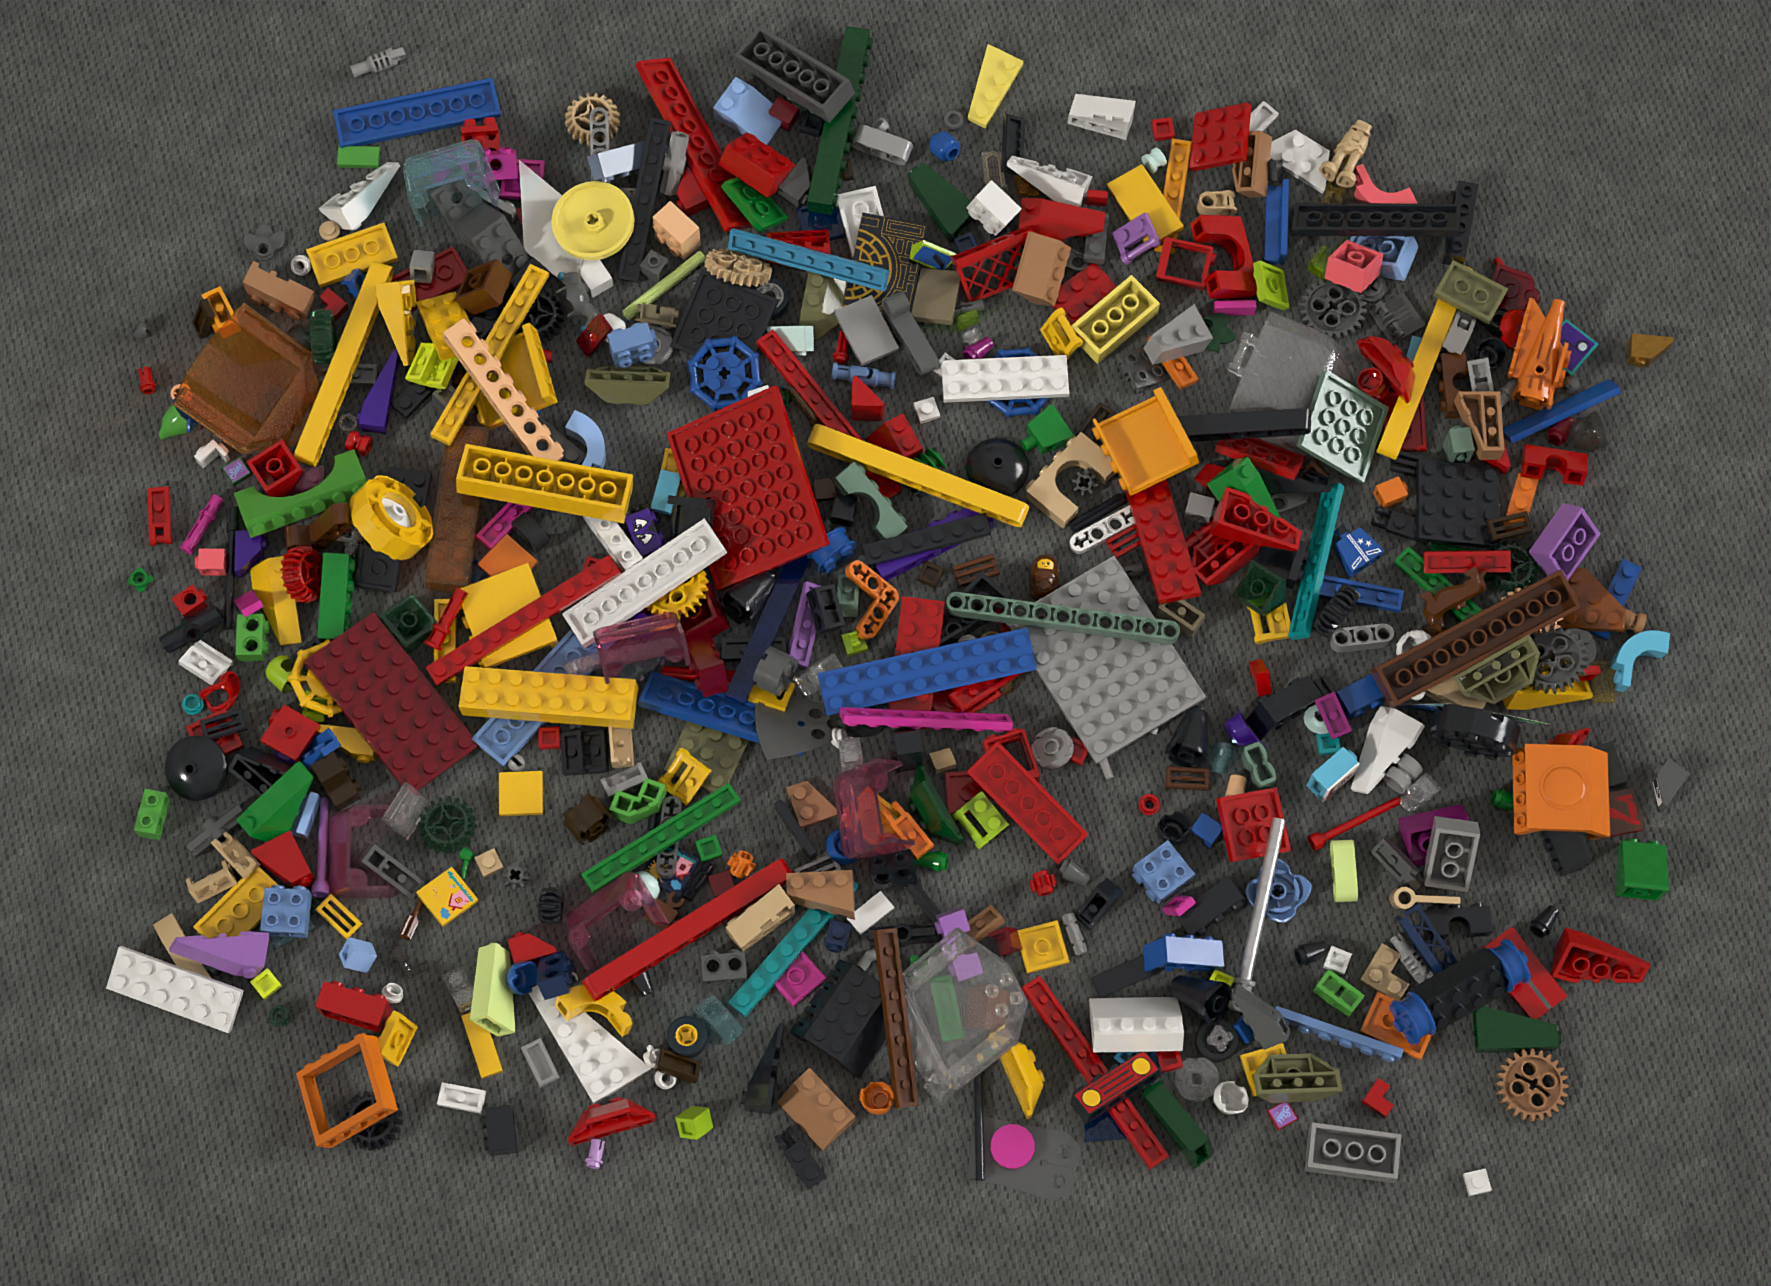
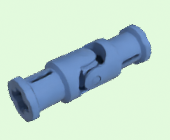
M837 362L833 364L832 381L839 379L852 384L853 377L856 375L867 386L889 387L890 390L894 389L896 372L894 371L887 373L875 368L859 367L856 365L849 367L838 365Z

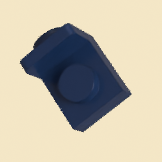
M830 920L827 937L825 938V947H828V950L834 953H841V950L846 951L852 924Z

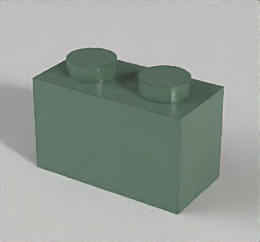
M1454 426L1449 429L1443 442L1446 462L1469 464L1475 451L1470 427Z

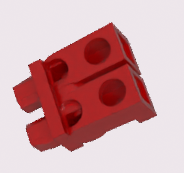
M494 117L485 118L484 126H476V120L465 119L464 127H461V150H470V153L478 152L479 149L489 148L491 151H499V148H501L500 133ZM498 159L490 161L493 167H500L502 165ZM476 160L470 162V166L474 169L481 167L480 162Z

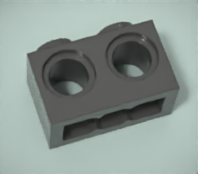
M739 949L728 950V953L719 954L718 951L706 952V955H701L703 985L746 982L745 952H741ZM737 961L741 964V967L738 970H731L729 965ZM716 963L719 965V969L716 972H710L707 970L708 965Z

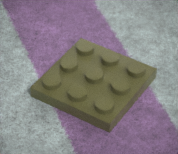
M687 721L664 768V772H667L677 757L676 753L679 748H684L689 751L692 757L711 770L700 788L713 793L727 783L730 784L750 740ZM683 762L674 777L680 778L688 765Z

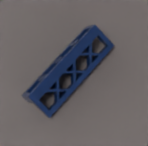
M1415 903L1412 907L1395 917L1434 975L1445 970L1446 965L1452 966L1458 962L1418 903ZM1416 910L1421 916L1419 925L1412 924L1407 917ZM1422 929L1432 932L1431 943L1424 942L1421 938ZM1434 947L1443 948L1445 951L1443 961L1436 960L1434 957Z

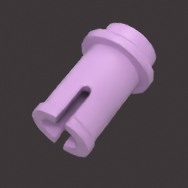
M591 1139L589 1155L585 1159L587 1167L599 1169L600 1165H603L601 1159L605 1141Z

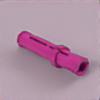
M215 494L212 495L204 510L201 509L198 520L180 546V549L192 555L211 522L215 521L217 512L225 502L222 498Z

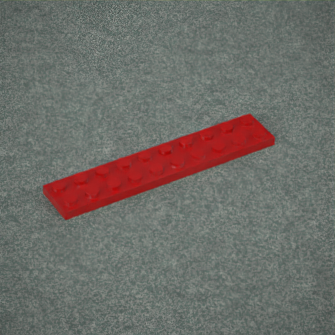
M661 58L638 61L635 67L663 119L671 121L670 132L679 131L689 135L685 153L686 161L723 230L727 232L732 228L738 230L753 228L752 224L721 188L725 181L736 177L718 165L723 153L672 59Z

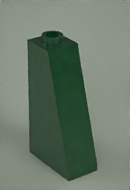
M922 162L918 167L912 168L909 172L910 187L946 239L951 243L953 238H956L974 219L966 208L971 203V200Z
M1485 1006L1472 1012L1475 1053L1520 1052L1521 1050L1529 1052L1531 1049H1534V1051H1555L1559 1044H1561V1032L1557 1031L1556 1024Z
M1160 1080L1155 1084L1148 1085L1142 1093L1144 1102L1194 1169L1212 1157L1209 1138Z

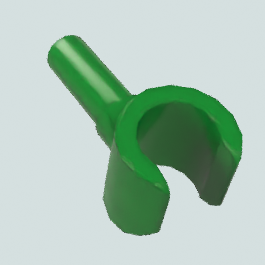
M463 847L459 854V858L465 860L460 875L461 879H465L469 863L474 858L473 851Z

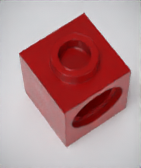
M193 584L171 598L184 618L195 616L208 607L205 602L208 599L201 588L197 590ZM196 599L194 604L187 605L188 600Z

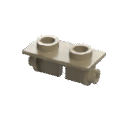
M648 303L638 304L637 312L640 313L636 316L635 321H640V323L647 322L648 325H661L665 329L676 328L679 320H677L679 318V311L676 308L661 306L660 313H657V305Z

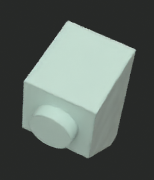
M813 326L767 327L768 332L774 330L790 351H794V355H806V351H814Z

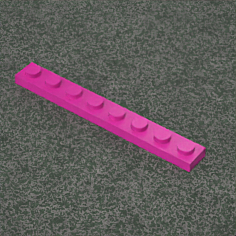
M840 707L839 714L843 724L848 726H857L858 724L870 727L888 725L891 728L909 726L913 729L930 727L934 730L951 728L956 731L972 729L978 732L984 731V729L995 732L1012 731L1013 722L1008 714Z

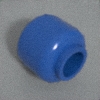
M942 131L931 137L929 150L940 161H952L959 154V142L949 132Z

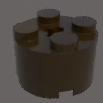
M591 794L583 796L578 805L574 808L570 807L563 813L565 827L580 845H585L583 841L586 840L590 843L595 841L609 829L608 822L611 820L613 823L614 816L601 800Z

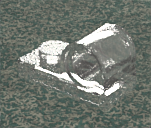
M459 966L442 975V978L461 1014L464 1015L471 1011L474 988L462 966Z

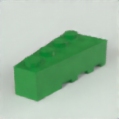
M323 553L317 635L319 639L334 640L351 628V624L348 621L349 615L352 614L351 594H353L354 590L353 577L356 558L350 554Z

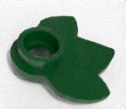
M1217 313L1212 317L1202 318L1210 328L1209 331L1213 337L1206 347L1207 349L1218 352L1220 344H1228L1235 340L1234 333L1226 326L1230 321V316Z

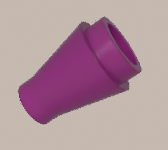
M985 337L966 346L962 354L965 360L982 359L994 345L989 337Z

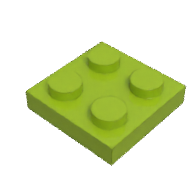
M1260 260L1253 263L1259 301L1280 310L1290 308L1284 270Z

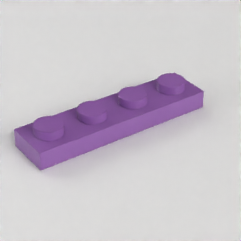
M808 581L803 584L787 653L799 661L798 667L804 669L808 667L816 634L806 593L816 587H821Z

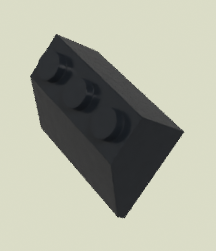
M1538 831L1544 837L1543 846L1545 850L1550 852L1552 856V867L1555 872L1559 873L1560 877L1584 869L1593 857L1582 832Z

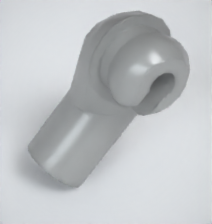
M875 949L865 952L856 965L859 969L865 972L872 961H877Z

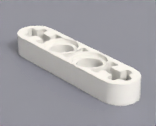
M1130 506L1074 534L1070 539L1071 551L1076 554L1085 553L1106 542L1108 538L1134 525L1133 516L1127 519L1128 524L1125 522V518L1130 516ZM1118 520L1122 526L1119 529H1113L1110 526V522ZM1096 529L1101 530L1103 537L1095 539L1091 534L1092 531ZM1085 534L1088 535V539H1089V540H1087V541H1085V542L1083 543V547H1082V548H1080L1079 545H1078V546H1075V543H1076V540H1077V539H1078L1079 542H1082V541H1084V540L1086 539V535H1085Z

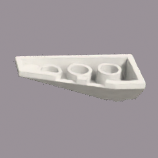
M387 162L366 176L367 181L354 183L349 186L351 191L343 195L338 193L319 208L320 212L331 221L336 222L341 229H358L362 225L361 222L369 216L400 167L399 163Z

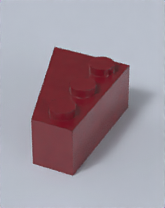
M709 630L684 637L685 646L682 647L685 659L690 660L688 667L691 675L695 674L696 676L694 678L696 689L701 690L703 697L728 691L724 662L718 657L720 654L715 649V643Z

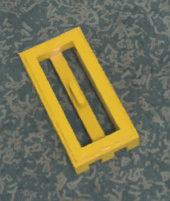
M332 894L315 909L346 940L362 925ZM330 900L356 924L354 927L328 904ZM325 907L350 931L346 933L322 908Z

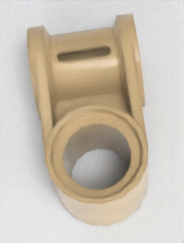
M1224 190L1202 193L1197 203V212L1200 215H1235L1237 213V208L1234 206L1235 192ZM1207 202L1211 206H1205L1203 203Z

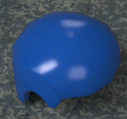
M531 961L516 962L509 968L506 982L512 993L522 996L532 992L531 987L537 983V965Z

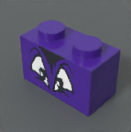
M648 508L630 514L625 518V524L632 543L641 556L658 550L665 542L661 531L657 532L654 525L658 523L656 516Z

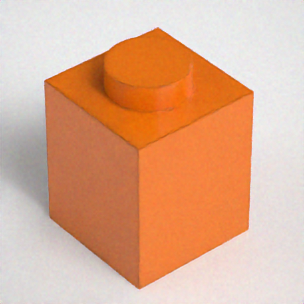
M1398 476L1376 485L1373 493L1381 507L1390 508L1404 502L1409 490L1406 483L1402 482Z

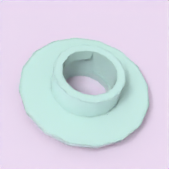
M1317 706L1309 707L1304 714L1305 725L1313 733L1327 734L1328 730L1324 722L1318 721L1315 718L1320 715Z

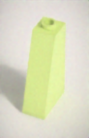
M490 943L487 946L480 947L478 950L470 1020L499 1037L515 1033L513 993L506 982L511 962L509 951L498 943Z

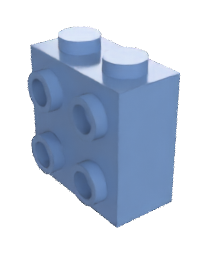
M647 322L635 323L630 328L623 330L615 329L607 334L615 368H627L632 363L639 361L647 362L656 356L655 349L658 348L656 335L653 328L649 329Z
M1168 840L1136 863L1132 869V876L1139 885L1142 883L1147 889V896L1159 905L1192 881L1195 873Z
M271 885V888H265L260 931L269 933V936L308 938L312 899L310 891L306 890V887L303 886L284 889V886Z

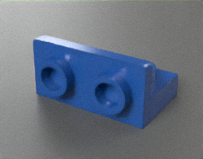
M330 728L316 736L306 749L307 753L302 756L303 761L301 762L306 769L341 746Z

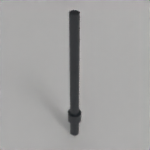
M235 506L229 508V522L226 524L228 546L224 630H232L235 531H239V523L237 522L238 507Z
M976 1046L973 1047L974 1064L971 1065L972 1074H974L976 1181H984L983 1074H985V1064H982V1047Z

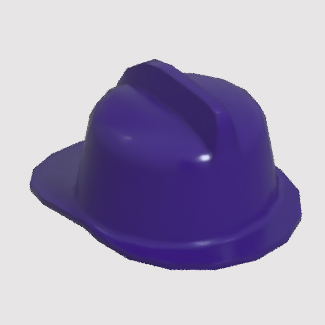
M1236 707L1238 713L1223 724L1230 740L1241 746L1258 741L1262 744L1249 728L1239 708Z

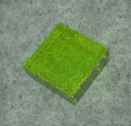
M976 309L957 316L959 331L978 324L979 314Z

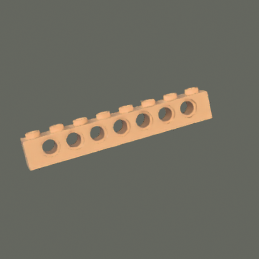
M462 319L444 331L443 339L529 456L560 461L564 456L562 454L564 452L563 448L557 441L554 442L551 439V432L545 424L541 425L537 418L539 416L535 409L527 406L525 403L526 397L520 390L517 391L512 385L514 381L508 373L504 374L500 367L502 365L498 358L490 355L487 343L483 339H479L475 334L477 330L470 321L467 323L465 319ZM469 339L472 341L473 346L466 348L462 345L461 341ZM476 356L483 357L485 364H476L474 358ZM494 373L498 380L490 382L486 375ZM502 390L508 391L510 398L502 399L499 396V392ZM518 407L522 410L523 415L519 417L514 416L511 409ZM527 424L532 425L535 428V432L532 434L526 433L524 426ZM540 441L546 443L547 450L540 451L536 443Z

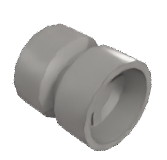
M1401 753L1398 756L1400 760L1385 771L1386 775L1383 777V780L1394 791L1404 794L1412 785L1411 780H1416L1423 772V768L1413 757L1406 753Z

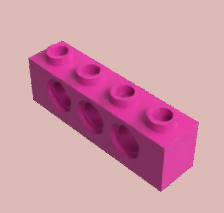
M511 147L499 148V151H491L489 148L479 149L478 152L471 153L470 150H459L456 154H449V151H440L432 159L435 184H439L456 171L450 168L449 164L451 162L459 163L460 168L464 169L470 181L518 178L516 150H511ZM498 159L502 165L500 167H493L490 161ZM476 160L480 162L481 167L474 169L470 166V162Z

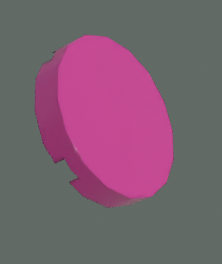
M1008 1124L1000 1127L994 1133L990 1151L993 1159L1000 1166L1008 1169H1019L1031 1161L1035 1151V1142L1032 1134L1026 1128L1018 1124Z

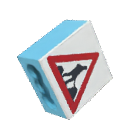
M1342 747L1312 773L1306 786L1323 803L1354 776L1360 765L1356 755L1351 750H1346Z

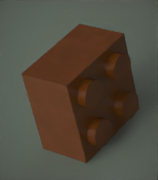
M497 259L469 269L465 274L455 301L470 316L483 313L493 307L496 308L503 302V296L510 285L509 282L512 274Z

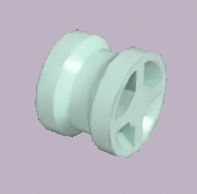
M1156 147L1151 150L1150 154H1145L1141 158L1144 166L1150 173H1155L1158 167H1163L1167 164L1164 154Z

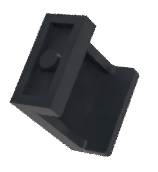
M668 495L667 504H673L669 542L704 518L713 530L716 500Z

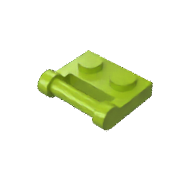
M982 791L951 815L955 821L958 820L973 838L978 849L982 848L1009 825ZM968 810L988 833L984 837L981 836L964 815Z

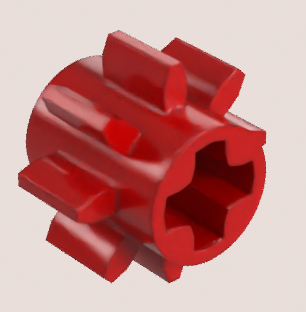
M1043 870L1032 875L1033 880H1030L1029 883L1032 893L1037 892L1038 896L1041 897L1054 892L1053 887H1056L1057 884L1054 874L1049 875L1047 870Z

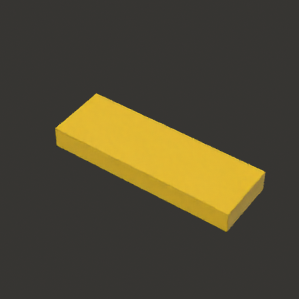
M471 1012L462 1015L461 1017L481 1078L484 1079L503 1072L491 1033L470 1020Z

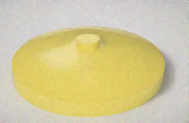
M591 181L578 184L565 192L555 205L551 221L554 236L565 252L578 259L593 261L607 258L623 248L632 235L635 218L629 199L619 188L606 182Z

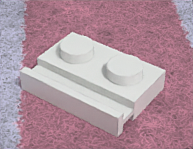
M200 640L191 646L180 658L179 665L212 685L218 683L221 674L233 665V661Z

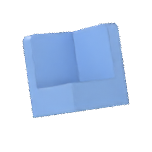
M350 937L339 953L344 968L364 973L369 971L377 957L372 943Z

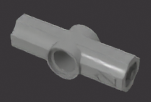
M677 131L671 133L660 186V192L665 195H677L680 178L684 171L685 153L689 141V135L684 132Z

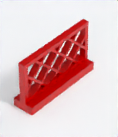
M1025 226L951 256L967 302L981 298L985 299L1013 287L1014 281L1011 282L1006 277L1010 268L1018 270L1012 264L1016 255L1022 256L1018 251L1021 245L1026 242L1028 232H1032V229ZM1007 250L1013 253L1008 264L999 260L1002 253ZM987 258L994 260L990 271L980 268L983 261ZM998 262L1007 266L1002 277L993 274ZM967 266L975 268L971 279L964 277L962 268ZM979 270L988 274L983 285L974 281ZM991 276L1001 279L997 288L991 289L987 287ZM974 283L982 287L979 295L971 298L969 291L972 284Z

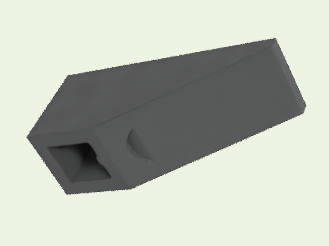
M1239 984L1235 985L1232 1001L1242 1011L1244 1022L1252 1028L1256 1042L1261 1044L1265 1050L1287 1041L1291 1030L1281 1013Z

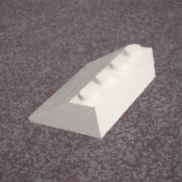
M1175 997L1089 998L1093 1052L1183 1050V1020L1179 1002Z

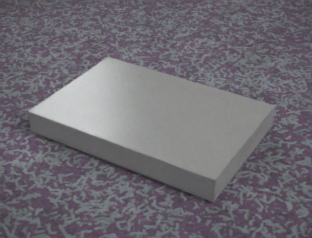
M872 295L834 311V315L860 366H864L899 350Z

